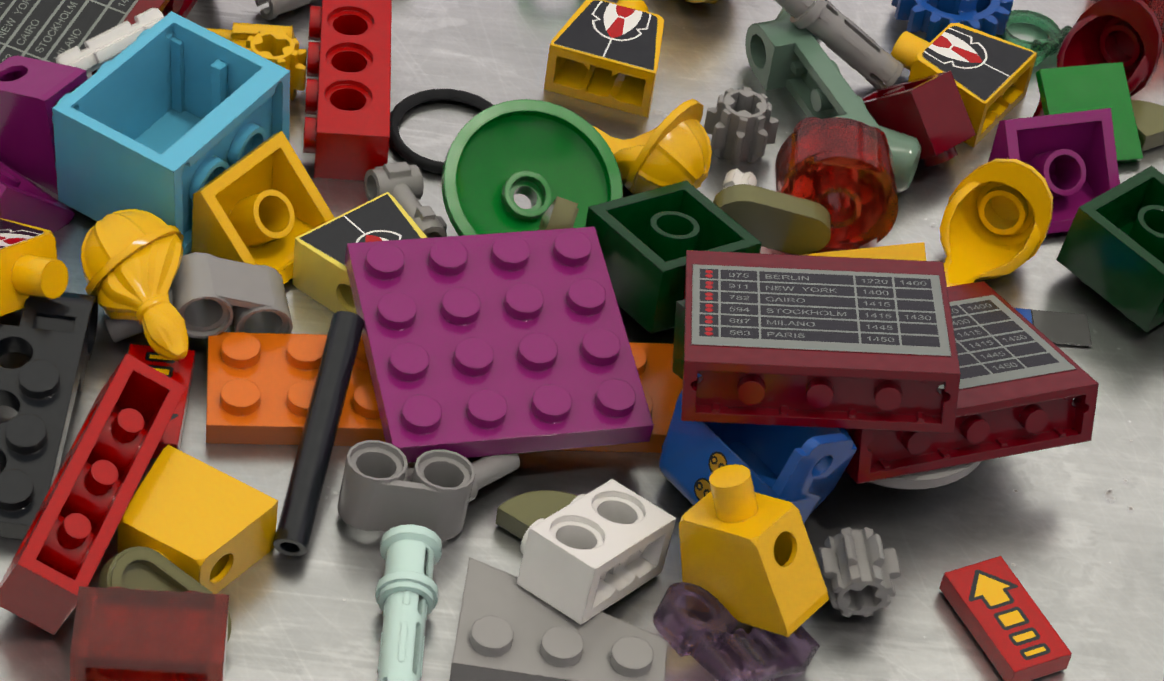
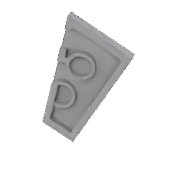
M469 557L449 681H665L668 639L603 612L580 625L516 584L517 576Z

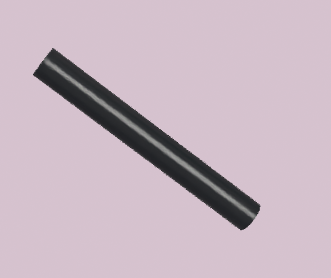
M339 311L332 316L273 546L277 551L289 556H302L306 554L364 327V320L352 312Z

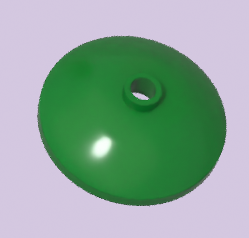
M519 99L493 105L475 115L455 137L445 157L442 170L443 202L449 220L459 236L537 231L543 214L557 196L578 203L577 208H579L573 228H581L586 225L588 207L623 198L622 180L617 161L600 133L573 111L541 100ZM523 194L527 196L531 202V208H520L514 201V195Z

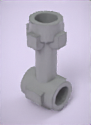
M407 162L389 163L375 167V169H369L366 172L364 188L368 201L389 192L428 238L447 237V224L443 218L436 216L430 206H422L418 201L423 195L424 183L422 173L417 165H408Z

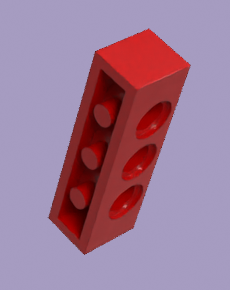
M322 0V6L310 5L308 40L320 42H308L307 77H318V79H307L305 114L316 115V118L305 117L303 153L315 154L314 178L364 181L365 174L369 169H375V167L388 163L392 0Z
M125 354L98 394L0 583V607L53 635L56 634L83 598L186 386L131 355Z

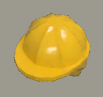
M692 98L683 102L658 127L631 139L622 140L611 137L593 126L613 152L621 174L622 185H625L631 194L646 192L686 180L696 189L701 187L702 182L709 173L712 149L710 139L704 127L700 124L704 105Z
M996 158L977 167L960 182L951 194L940 225V241L946 255L943 264L947 287L974 283L975 280L996 279L1003 275H1009L1037 253L1047 236L1052 220L1053 195L1046 179L1033 166L1017 159Z
M125 209L107 214L102 220L97 221L95 226L89 229L81 246L82 268L88 284L85 288L87 295L97 296V303L104 309L105 314L110 319L134 320L141 324L149 346L158 355L174 361L184 359L188 352V334L185 320L170 303L168 294L182 260L184 236L176 226L167 225L162 219L147 211Z

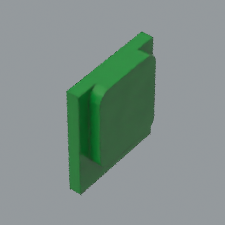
M1123 62L1039 69L1036 72L1044 115L1111 108L1117 163L1140 162L1144 159Z

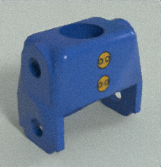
M681 391L676 402L667 436L662 445L659 467L664 477L694 506L711 491L709 477L712 472L726 465L738 464L746 466L750 469L756 493L792 502L799 509L803 523H805L812 512L835 488L855 454L857 447L845 428L681 421Z

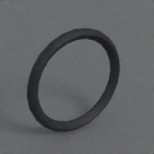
M430 89L417 92L403 99L391 111L389 142L405 161L415 164L421 169L442 174L444 162L422 157L404 144L398 129L400 119L409 109L424 102L455 101L474 106L482 111L493 106L491 102L478 95L455 89Z

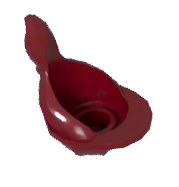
M1100 0L1094 3L1079 17L1073 28L1065 36L1057 54V67L1123 62L1130 97L1135 95L1150 82L1156 71L1161 54L1162 30L1155 13L1142 0ZM1041 97L1033 117L1044 116Z

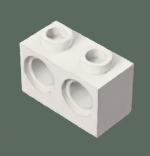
M611 479L588 494L578 495L566 507L546 519L540 518L528 528L520 545L523 558L516 584L582 625L662 573L677 518Z

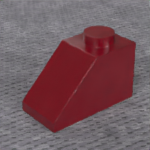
M951 70L878 89L862 97L866 109L879 126L917 138L922 149L919 160L923 159L925 167L938 165L958 155L955 146L976 135Z

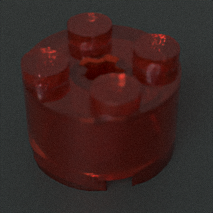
M808 117L796 124L793 133L784 141L777 154L775 162V187L777 192L814 201L828 210L831 218V238L824 248L814 253L860 249V246L869 243L877 238L878 243L891 231L898 214L894 159L885 133L879 128L869 126L863 122L841 117L824 119Z

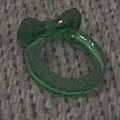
M1013 10L1010 13L1005 33L1003 35L996 34L995 37L1036 52L1037 57L1034 66H1037L1048 56H1053L1059 52L1065 36L1072 27L1066 25L1060 30L1052 19L1041 13L1029 10ZM1015 23L1032 24L1045 31L1048 39H1035L1033 42L1022 40L1013 36L1007 27Z

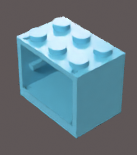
M171 11L153 27L144 30L131 45L115 58L103 63L94 75L73 92L65 94L52 108L58 201L95 221L102 220L107 214L125 209H138L150 212L162 219L167 225H173L179 229L184 236L182 243L183 255L188 254L192 248L193 194L275 133L283 131L289 141L290 70Z

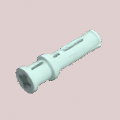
M407 524L390 528L383 534L380 541L381 557L385 560L384 576L379 579L375 591L376 602L383 611L384 616L380 639L377 681H421L425 646V623L427 615L432 612L438 602L439 592L436 583L433 581L434 565L439 562L442 555L441 539L434 531L426 527Z

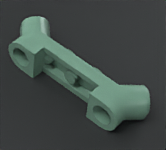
M783 7L775 20L754 23L749 26L746 33L745 46L748 62L754 75L766 91L786 87L822 138L816 163L829 182L838 188L864 182L897 194L907 190L915 175L922 150L917 138L879 126L866 109L863 99L854 93L843 78L837 64L830 60L820 46L822 41L806 28L798 29L791 23V15Z

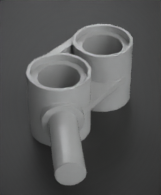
M194 252L182 256L180 267L168 294L170 303L185 320L189 337L205 339L208 336H215L224 332L229 326L234 327L235 333L291 334L293 324L282 275L275 268L267 265H253L219 258L209 253ZM106 319L108 332L115 343L144 332L142 325L137 321Z
M380 440L362 441L356 443L348 451L337 505L338 513L345 523L364 531H388L390 528L399 525L414 524L434 531L441 540L454 538L462 531L468 504L476 498L478 490L517 470L520 466V458L517 453L485 456L471 463L466 457L457 452L434 449L420 455L413 469L407 468L406 456L396 446Z

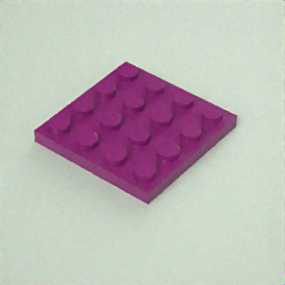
M595 227L347 243L345 264L356 313L364 320L362 339L385 441L399 448L406 456L407 463L416 462L417 458L424 452L434 449L449 450L470 458L650 441L654 424Z

